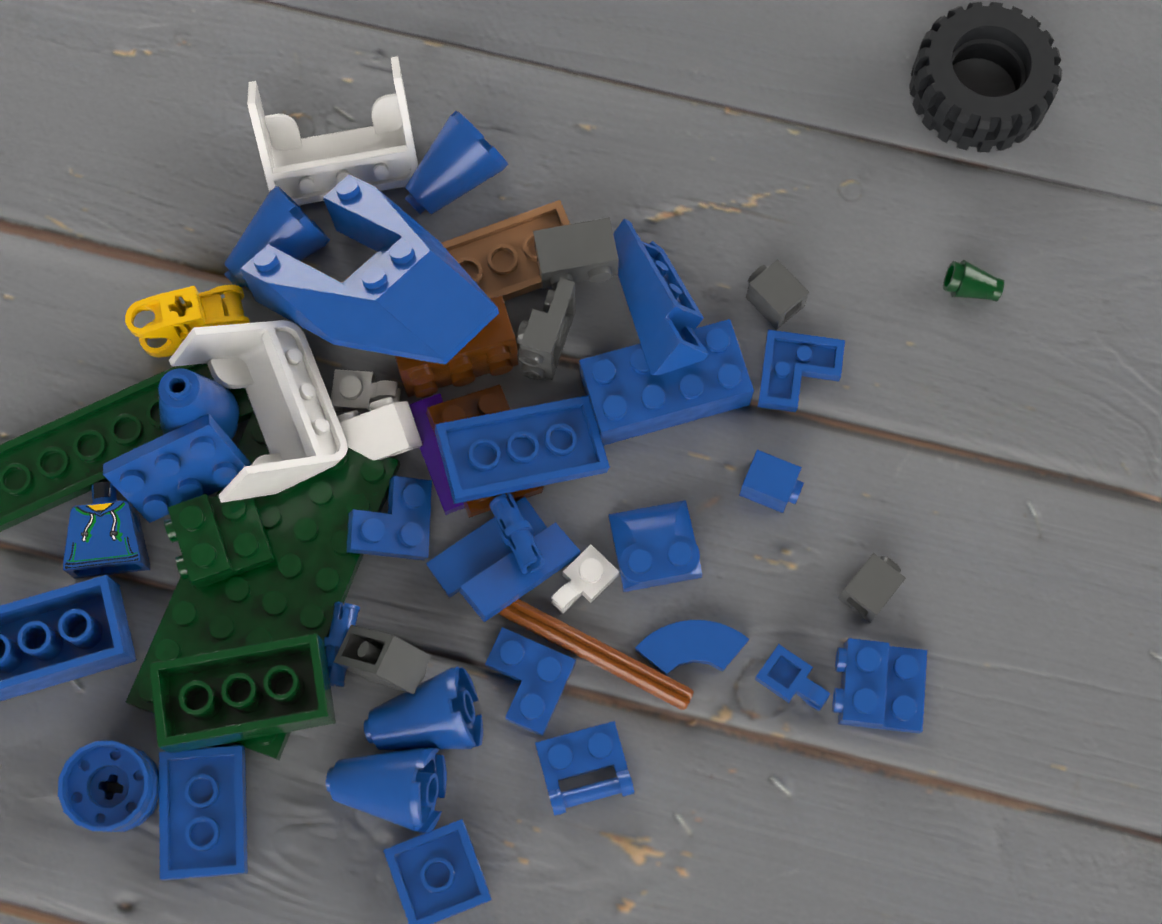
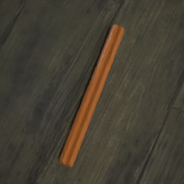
M520 599L497 613L680 710H685L693 697L694 691L691 688Z

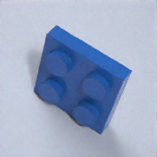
M463 819L383 850L409 924H435L492 901Z

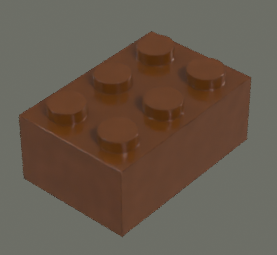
M502 295L490 298L498 307L499 314L447 364L395 356L408 397L414 395L418 398L428 397L435 394L438 388L452 384L455 387L465 386L474 382L476 377L486 374L492 376L503 375L510 372L514 366L519 365L516 338Z

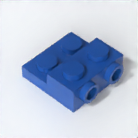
M848 638L843 648H837L835 671L842 672L841 688L834 689L832 712L839 713L838 724L919 734L923 732L927 650L889 646L888 642Z

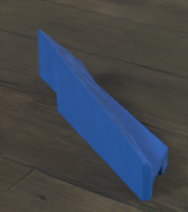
M623 219L613 233L619 259L618 277L650 373L652 375H661L705 360L709 353L692 331L704 319L703 315L664 250L654 241L649 244L641 241L632 223L629 220Z

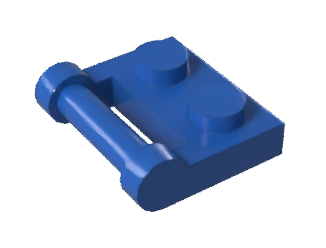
M615 721L535 742L554 816L566 813V808L619 793L622 794V797L635 794ZM614 766L617 777L564 792L560 790L558 781Z

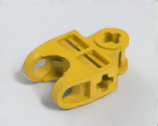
M194 285L157 294L134 302L128 308L125 315L126 326L133 335L139 337L140 345L144 351L150 356L157 358L172 356L195 327L250 323V319L245 316L243 310V288L237 285L218 286L201 293L198 292ZM179 297H182V299L185 302L184 304L181 302ZM151 311L155 314V319L143 328L134 326V319L138 313ZM148 338L167 339L166 343L158 348L148 345Z

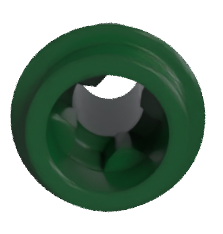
M962 260L960 263L952 261L944 277L943 289L950 292L952 297L989 299L997 302L1004 289V280L994 277L965 260Z

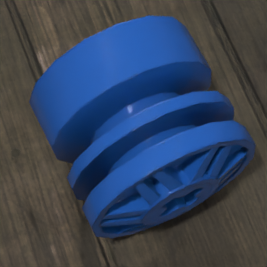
M95 741L79 748L65 762L58 778V798L64 813L76 825L98 832H126L142 825L155 812L159 803V770L156 763L142 750L117 741ZM117 782L124 785L122 793H115L113 795V792L107 791L109 783Z

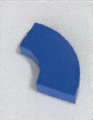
M686 620L666 625L654 631L635 647V651L666 676L677 667L689 663L709 664L723 672L748 643L749 638L721 623L706 620Z

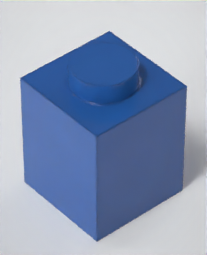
M757 450L739 496L783 513L788 502L796 504L804 485V482L797 480L802 467Z

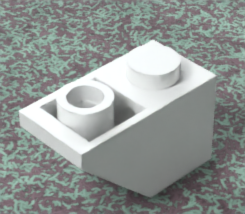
M387 397L369 404L371 408L369 412L359 415L358 411L354 410L337 416L348 448L374 461L394 457L423 446L408 401L393 402L392 397Z

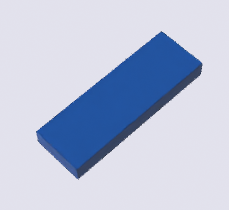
M525 496L516 502L524 520L530 522L533 528V537L547 528ZM495 517L426 563L449 598L460 591L461 585L512 552L510 546L505 545L501 538L502 530Z
M556 522L533 537L546 562L542 568L533 573L527 572L523 574L512 551L460 586L461 595L483 622H486L566 567L580 555V550Z

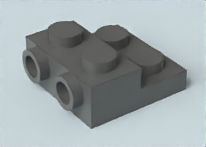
M560 278L556 291L551 289L548 291L543 312L532 309L529 321L522 320L516 337V343L520 344L518 356L519 360L523 363L520 371L522 375L534 380H542L543 377L553 380L576 312L575 282Z

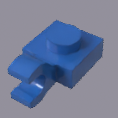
M778 644L755 678L757 682L786 702L790 703L794 695L797 694L817 711L821 710L830 695L827 690L807 678L813 667L780 644Z

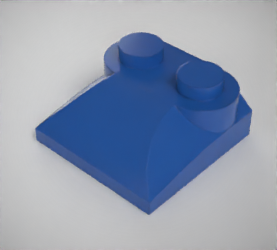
M686 500L608 514L623 592L702 578L703 574L699 560L700 551L695 541Z

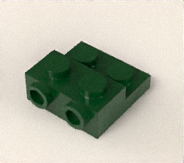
M207 494L167 507L170 518L164 520V526L171 543L178 541L182 553L181 556L175 557L178 571L183 580L190 579V582L197 589L275 562L255 498L221 503L218 495L209 498Z

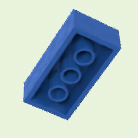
M728 319L698 327L695 330L692 329L709 355L703 361L661 375H652L650 373L641 343L579 360L581 382L585 395H589L603 446L749 406L754 389L731 320Z
M107 575L0 605V701L137 661L120 585Z

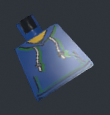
M110 482L93 484L92 504L74 506L70 511L63 570L73 578L150 570V561L139 513L129 501H117V489Z

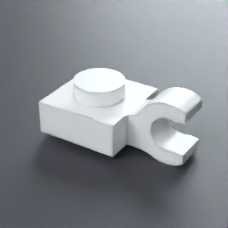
M335 369L331 402L335 411L350 412L357 410L358 413H366L371 411L369 404L387 397H392L393 402H400L401 389L397 388L398 383L395 381L383 380L375 383L376 377L373 372Z
M590 544L563 571L562 576L569 582L563 585L551 597L553 599L551 604L564 614L582 595L591 603L619 576L620 571Z

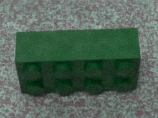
M317 633L149 663L158 748L168 753L336 723L325 642Z

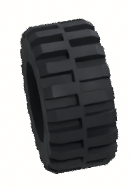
M982 2L969 3L966 10L962 6H958L950 10L947 17H939L932 24L931 30L926 32L911 71L910 95L915 97L912 105L916 114H924L922 123L929 131L937 130L939 132L937 138L945 143L952 140L958 143L957 148L966 151L969 146L977 147V152H990L992 146H996L999 151L1011 148L1014 141L1015 143H1021L1030 136L1033 130L1038 128L1059 90L1058 85L1062 78V69L1058 66L1061 61L1059 50L1057 47L1051 48L1054 39L1047 30L1041 31L1039 28L1041 23L1033 16L1028 19L1022 15L1023 10L1013 6L1010 10L1003 8V3L991 2L989 6H983ZM975 58L994 62L1010 75L1016 91L1000 97L977 94L961 83L954 72L953 65L966 59Z

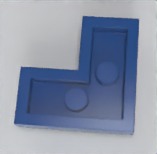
M768 329L757 407L796 412L802 376L839 382L842 373L845 340Z
M393 476L389 482L388 513L355 509L349 512L347 552L422 561L429 557L432 480Z
M502 627L485 665L492 670L521 682L505 719L543 736L573 671L576 659Z

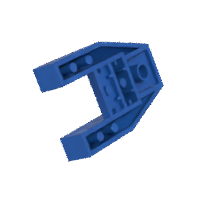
M350 174L323 196L324 202L336 231L377 252L343 283L269 244L240 268L256 302L331 344L427 362L447 364L499 314L498 307L439 240L375 186Z

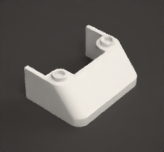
M398 56L391 57L396 93L384 95L374 102L371 111L374 126L301 138L298 125L290 116L285 114L265 116L257 82H249L247 105L269 192L277 185L298 205L324 201L323 196L349 174L375 186L380 191L406 186L418 167V160Z
M279 320L195 327L169 359L171 367L207 363L212 377L223 387L228 389L245 388L268 447L269 455H262L250 466H245L218 495L221 503L277 494L335 466L346 455L348 444L305 333L295 323Z

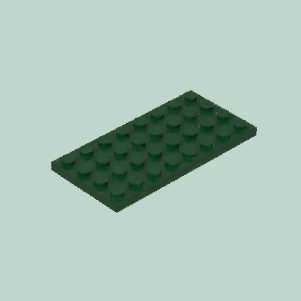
M255 413L251 415L238 444V448L251 463L262 455L270 454ZM348 448L346 455L335 466L277 494L254 497L275 562L199 589L190 582V579L183 580L180 577L125 703L154 714L149 663L315 633L322 640H324V637H329L335 608L334 603L342 602L344 604L364 555L347 552L349 512L355 509L381 513L389 494L390 479L397 475L401 465L399 460L388 457L374 461ZM224 489L219 490L217 492V495H219ZM291 732L231 743L239 746L242 745L249 750L280 760Z

